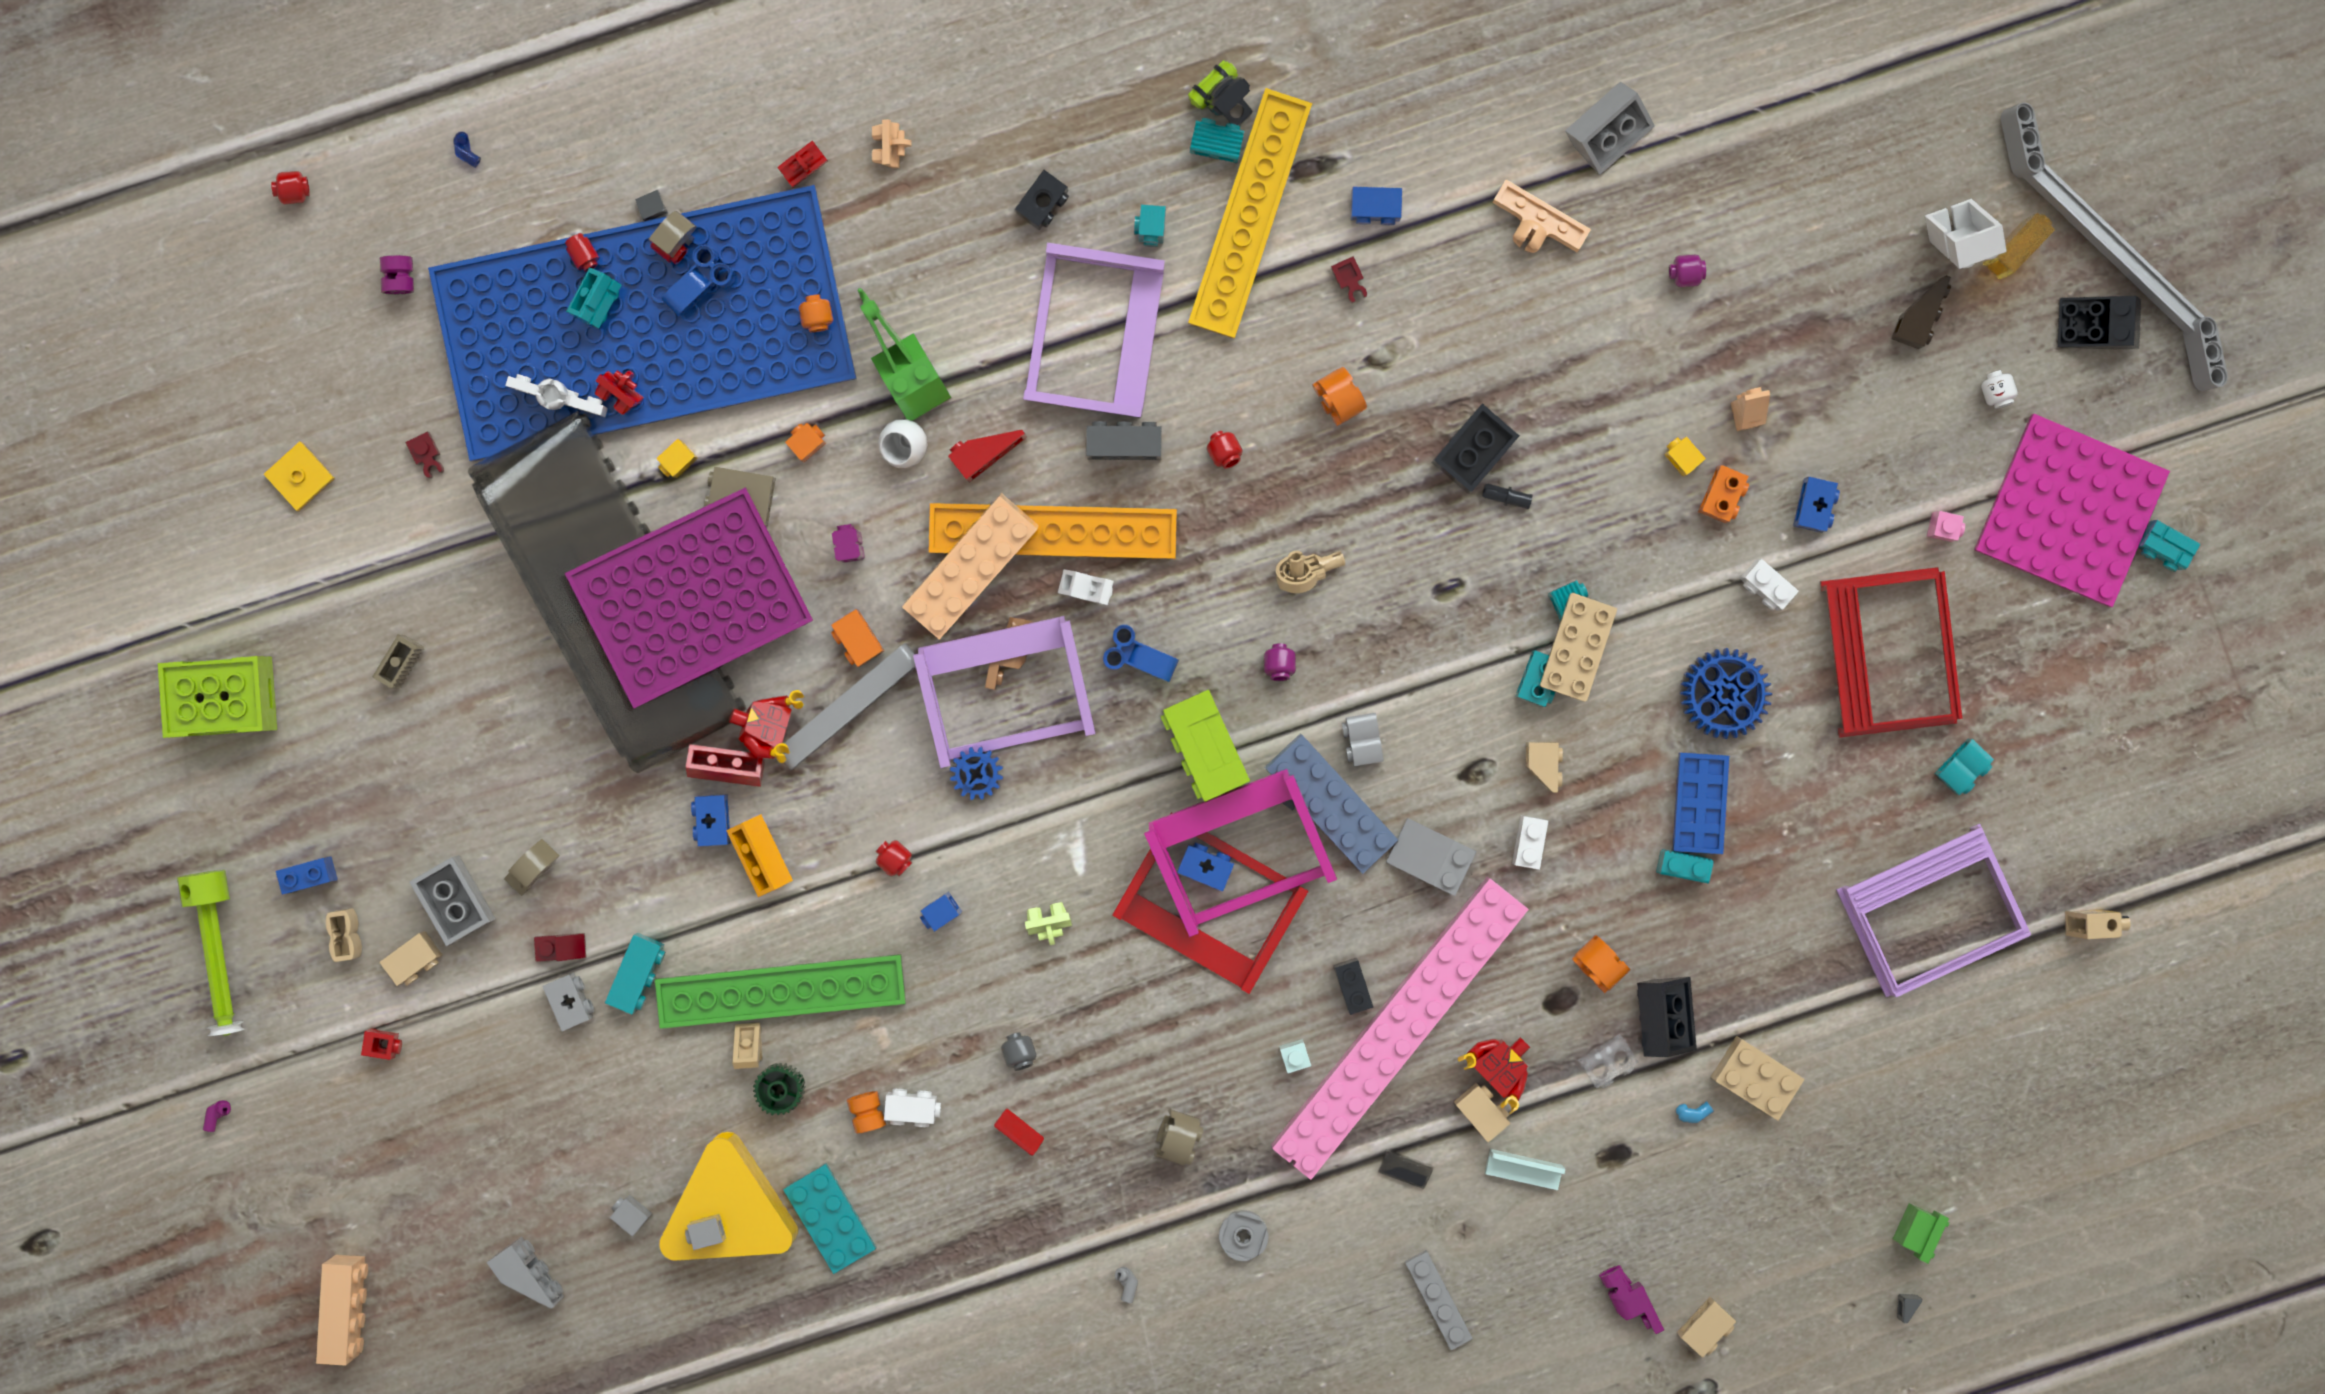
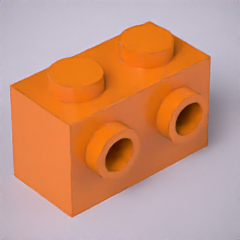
M1723 465L1717 466L1698 512L1723 523H1728L1731 519L1734 520L1740 509V506L1737 505L1740 496L1744 497L1749 488V483H1747L1749 476Z
M855 609L831 625L834 629L831 634L838 644L843 643L847 649L844 654L851 665L856 663L857 667H861L885 651L858 609Z

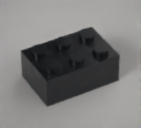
M1482 403L1431 463L1467 494H1470L1520 435Z

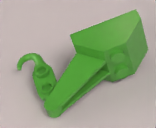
M858 288V294L863 302L860 308L869 321L882 349V352L873 356L871 360L906 419L913 421L952 398L915 334L912 333L901 340L881 315V311L875 301L870 300L863 289ZM877 319L880 321L896 344L889 348L886 347L874 321Z

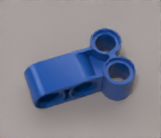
M699 245L695 248L692 255L695 265L662 297V300L678 317L685 315L715 285L728 288L735 282L736 275L734 270L724 263H718L719 257L717 252L708 245ZM709 251L711 253L710 261L705 264L701 263V254ZM726 269L728 271V278L722 282L718 281V272Z
M1120 625L1113 631V640L1117 646L1105 651L1103 662L1106 667L1115 670L1126 663L1170 682L1179 659L1135 641V632L1128 625ZM1120 629H1127L1131 633V639L1127 643L1118 641L1117 632ZM1112 651H1116L1121 655V662L1116 666H1112L1107 662V655Z

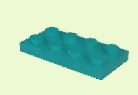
M827 1163L783 1189L833 1274L877 1248Z

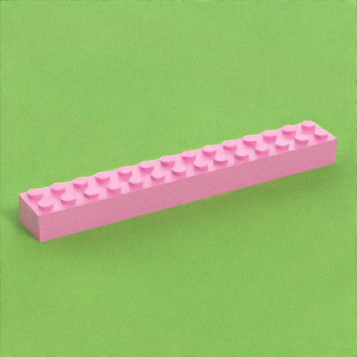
M1486 877L1271 1144L1272 1149L1289 1163L1292 1161L1293 1166L1311 1180L1529 909L1492 879Z

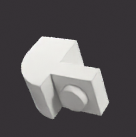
M1064 569L1058 593L1108 605L1109 599L1112 596L1114 581Z

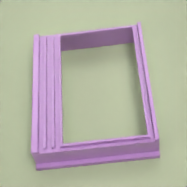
M1047 242L1046 263L1027 387L1024 391L1023 400L1141 418L1165 260ZM1056 259L1134 271L1114 403L1036 391Z
M1064 616L921 647L918 649V654L913 655L940 768L950 766V759L961 757L960 752L962 750L969 754V747H973L974 751L978 752L981 746L983 747V752L1081 730H1085L1086 736L1095 734L1070 620L1065 621ZM1065 647L1081 720L949 749L932 679L933 675Z
M1980 824L1971 827V831L1860 883L1851 887L1843 886L1836 889L1885 997L1890 995L1894 997L1901 996L2031 936ZM1984 859L2017 930L1897 985L1865 913Z

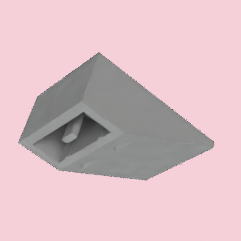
M523 1237L514 1241L487 1262L502 1284L551 1309L564 1297L561 1285L556 1280L553 1281L548 1274L549 1269L542 1260L537 1259L534 1254L535 1249L528 1240H524Z

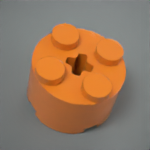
M1343 366L1312 384L1317 395L1323 398V401L1320 402L1327 415L1330 414L1336 426L1343 424L1367 409V404L1358 387H1355L1352 382V376Z
M1594 935L1572 958L1587 977H1590L1603 993H1606L1608 990L1610 991L1630 971V968L1624 961L1621 962L1617 954L1597 935Z

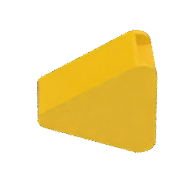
M722 1132L706 1146L661 1236L659 1246L662 1254L673 1261L781 1254L786 1252L796 1239L798 1226L740 1137L733 1132ZM720 1214L726 1239L722 1243L693 1250L692 1244H688L685 1236V1230L688 1229L687 1225L691 1221Z

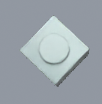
M1303 1039L1279 1046L1287 1073L1311 1066Z

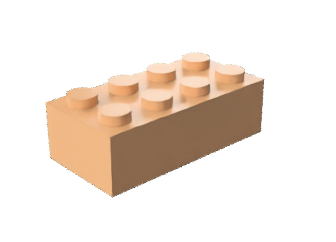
M335 1255L322 1264L316 1364L347 1365L363 1350L364 1339L360 1338L361 1328L365 1324V1313H362V1303H365L367 1290L363 1286L364 1279L368 1275V1264H365V1256Z

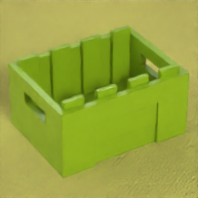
M271 656L157 663L163 738L277 730L273 662ZM224 691L229 694V698L226 701L221 699V693ZM198 693L204 695V700L201 703L196 700Z
M1209 689L1163 709L1164 715L1161 716L1166 730L1172 729L1175 737L1171 738L1176 752L1182 751L1185 759L1181 763L1187 776L1193 775L1195 782L1191 783L1197 799L1203 798L1205 802L1250 782Z

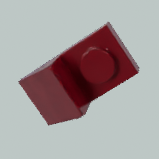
M585 933L534 937L536 962L587 958Z

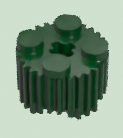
M775 1063L765 1068L757 1076L758 1078L754 1081L755 1084L753 1085L755 1088L753 1092L756 1093L754 1097L757 1098L756 1102L760 1103L758 1106L762 1107V1111L766 1110V1114L770 1112L772 1116L776 1113L777 1115L781 1113L785 1115L786 1112L790 1113L791 1110H794L800 1104L805 1094L803 1090L806 1086H804L805 1079L803 1075L800 1074V1071L796 1072V1067L793 1069L792 1065L788 1067L787 1063L784 1065L782 1063ZM774 1084L776 1086L778 1084L782 1085L785 1093L782 1091L781 1094H777V1088L774 1087Z

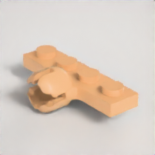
M1505 180L1492 202L1520 220V225L1513 235V241L1520 248L1525 239H1529L1530 241L1524 251L1530 253L1537 252L1547 237H1551L1578 252L1591 230L1508 180Z

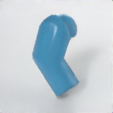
M1707 1101L1696 1109L1688 1108L1686 1104H1681L1676 1108V1114L1679 1115L1678 1118L1682 1122L1698 1123L1714 1112Z

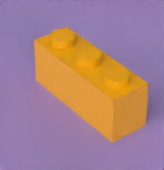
M761 814L726 830L758 897L793 881Z

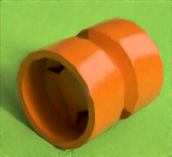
M878 1091L859 1094L847 1099L849 1111L856 1115L852 1119L855 1133L872 1131L886 1125L883 1111L877 1110L880 1106Z

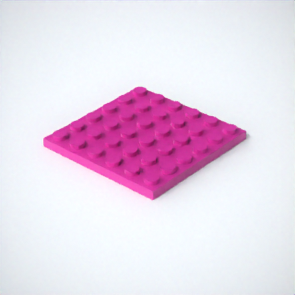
M2031 414L1974 551L2102 605L2113 607L2170 471L2037 414Z

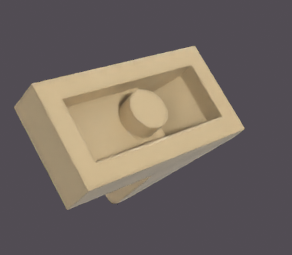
M760 1023L735 1024L732 1062L734 1069L758 1068L759 1061L763 1057Z

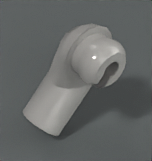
M1120 1267L1115 1271L1114 1276L1124 1287L1121 1300L1133 1303L1138 1280L1129 1268Z

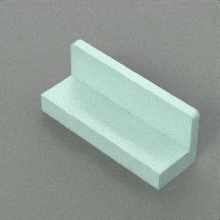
M1490 1149L1485 1174L1558 1190L1561 1174H1565V1168L1561 1164Z

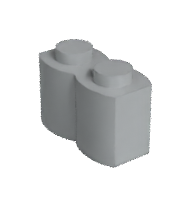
M1376 713L1346 717V723H1342L1344 738L1348 737L1350 747L1346 748L1348 762H1353V766L1384 762Z

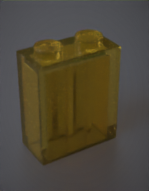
M2038 212L2026 218L2005 239L2007 252L1999 254L1994 259L1985 260L1983 264L2000 280L2015 273L2055 231L2051 226V220L2043 214L2040 215Z

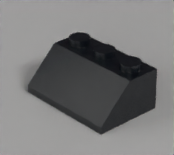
M1691 977L1653 979L1637 983L1640 1009L1639 1020L1642 1032L1641 1043L1644 1057H1672L1697 1050Z

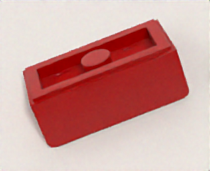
M1005 1109L994 1124L995 1128L1031 1156L1036 1153L1044 1140L1041 1134L1009 1109Z

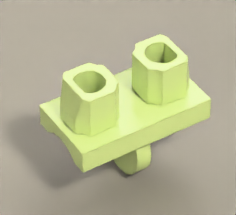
M1062 902L1050 905L1052 914L1050 917L1043 918L1041 908L1028 909V921L1025 922L1026 930L1029 935L1038 933L1039 941L1049 939L1050 945H1055L1054 937L1063 936L1062 928L1072 926L1069 913L1066 912Z

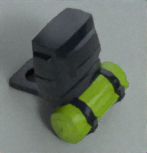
M1224 60L1219 65L1216 64L1214 70L1198 85H1194L1192 91L1188 94L1190 103L1201 110L1208 107L1214 115H1223L1231 124L1240 125L1253 112L1243 99L1250 92V85L1244 78L1237 77V70L1232 63ZM1237 104H1240L1243 108V113L1239 118H1233L1230 110Z

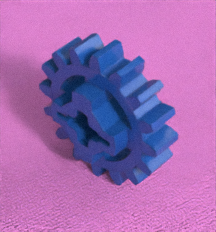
M981 746L978 752H975L973 747H969V754L962 750L960 752L962 759L954 758L953 760L957 767H950V771L955 772V775L950 780H957L958 783L954 789L962 788L961 796L970 793L971 800H974L976 794H979L980 799L983 800L985 792L992 796L993 791L991 788L999 789L1000 785L996 781L1003 779V776L998 774V771L1002 770L1003 766L996 765L999 757L992 759L990 757L992 751L989 750L985 754ZM971 757H981L977 763L971 764L966 761ZM983 763L980 772L983 777H977L970 783L973 773L970 771L971 768L976 769ZM988 763L992 766L993 778L987 773L986 766ZM961 769L966 772L967 781L965 784L960 776ZM978 783H983L987 785V787L983 789H972L974 785Z

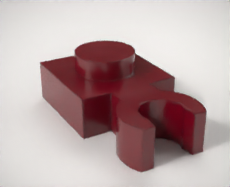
M1354 256L1331 266L1340 289L1348 287V299L1352 304L1355 303V298L1353 297L1355 291H1360L1363 298L1367 297L1366 289L1358 283L1364 277Z
M427 431L405 442L416 465L424 463L423 473L427 478H432L430 473L432 466H436L440 473L444 472L443 465L434 458L440 455V452L430 432Z

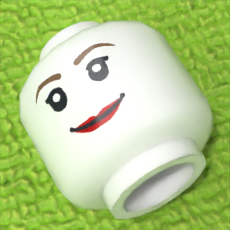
M2001 370L1988 374V379L1981 385L1986 403L1994 406L1995 409L2013 404V399L2018 395L2013 376L2011 374H2002Z

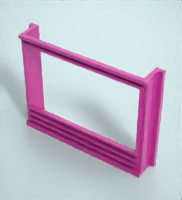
M1288 769L1149 822V831L1144 833L1189 937L1199 933L1198 924L1322 876H1325L1328 883L1337 880L1294 775L1290 776ZM1292 799L1320 866L1195 914L1167 851V847Z

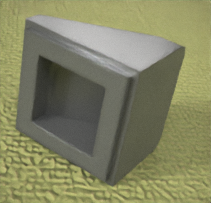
M658 190L635 199L643 221L652 220L668 213Z
M1899 1294L1897 1318L1903 1323H1908L1923 1299L1915 1294Z

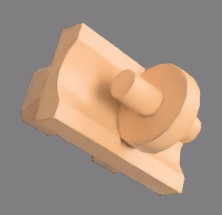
M889 119L882 120V124L872 127L873 140L882 141V149H873L872 162L890 168H899V156H905V148L911 147L912 141L905 139V131L899 130V123L891 122Z

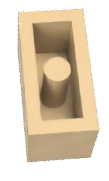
M426 931L414 936L379 963L396 986L404 983L408 986L419 978L417 973L425 969L427 972L439 963L437 959L442 956V953Z
M1475 1083L1457 1098L1454 1103L1489 1143L1511 1124L1507 1119L1510 1114L1505 1108H1501L1500 1104L1496 1106L1491 1101L1494 1095L1485 1085L1480 1088Z
M1709 1297L1677 1333L1703 1358L1706 1354L1710 1355L1717 1348V1342L1722 1336L1726 1337L1733 1331L1736 1321L1714 1299Z

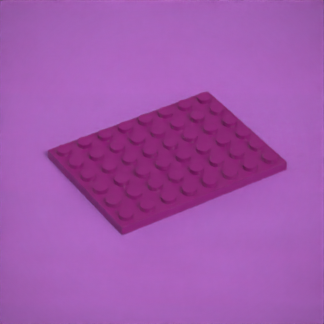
M746 487L564 574L633 709L813 621Z

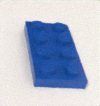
M1679 752L1672 851L1723 854L1730 756Z

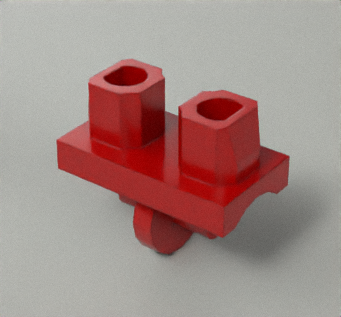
M812 140L777 168L792 188H794L827 163L828 160Z
M617 370L614 375L607 371L604 375L600 374L596 379V382L599 384L595 395L605 401L612 394L619 399L613 407L622 415L640 404L644 398L635 391L637 384L631 381L634 373L630 370L625 374Z

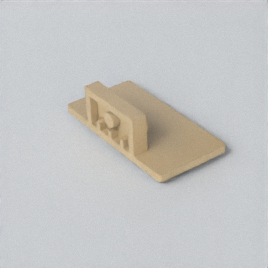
M1575 593L1569 595L1540 682L1541 687L1583 702L1588 700L1617 608Z

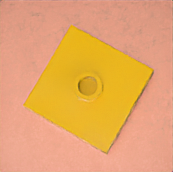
M301 441L263 474L296 511H300L335 479Z

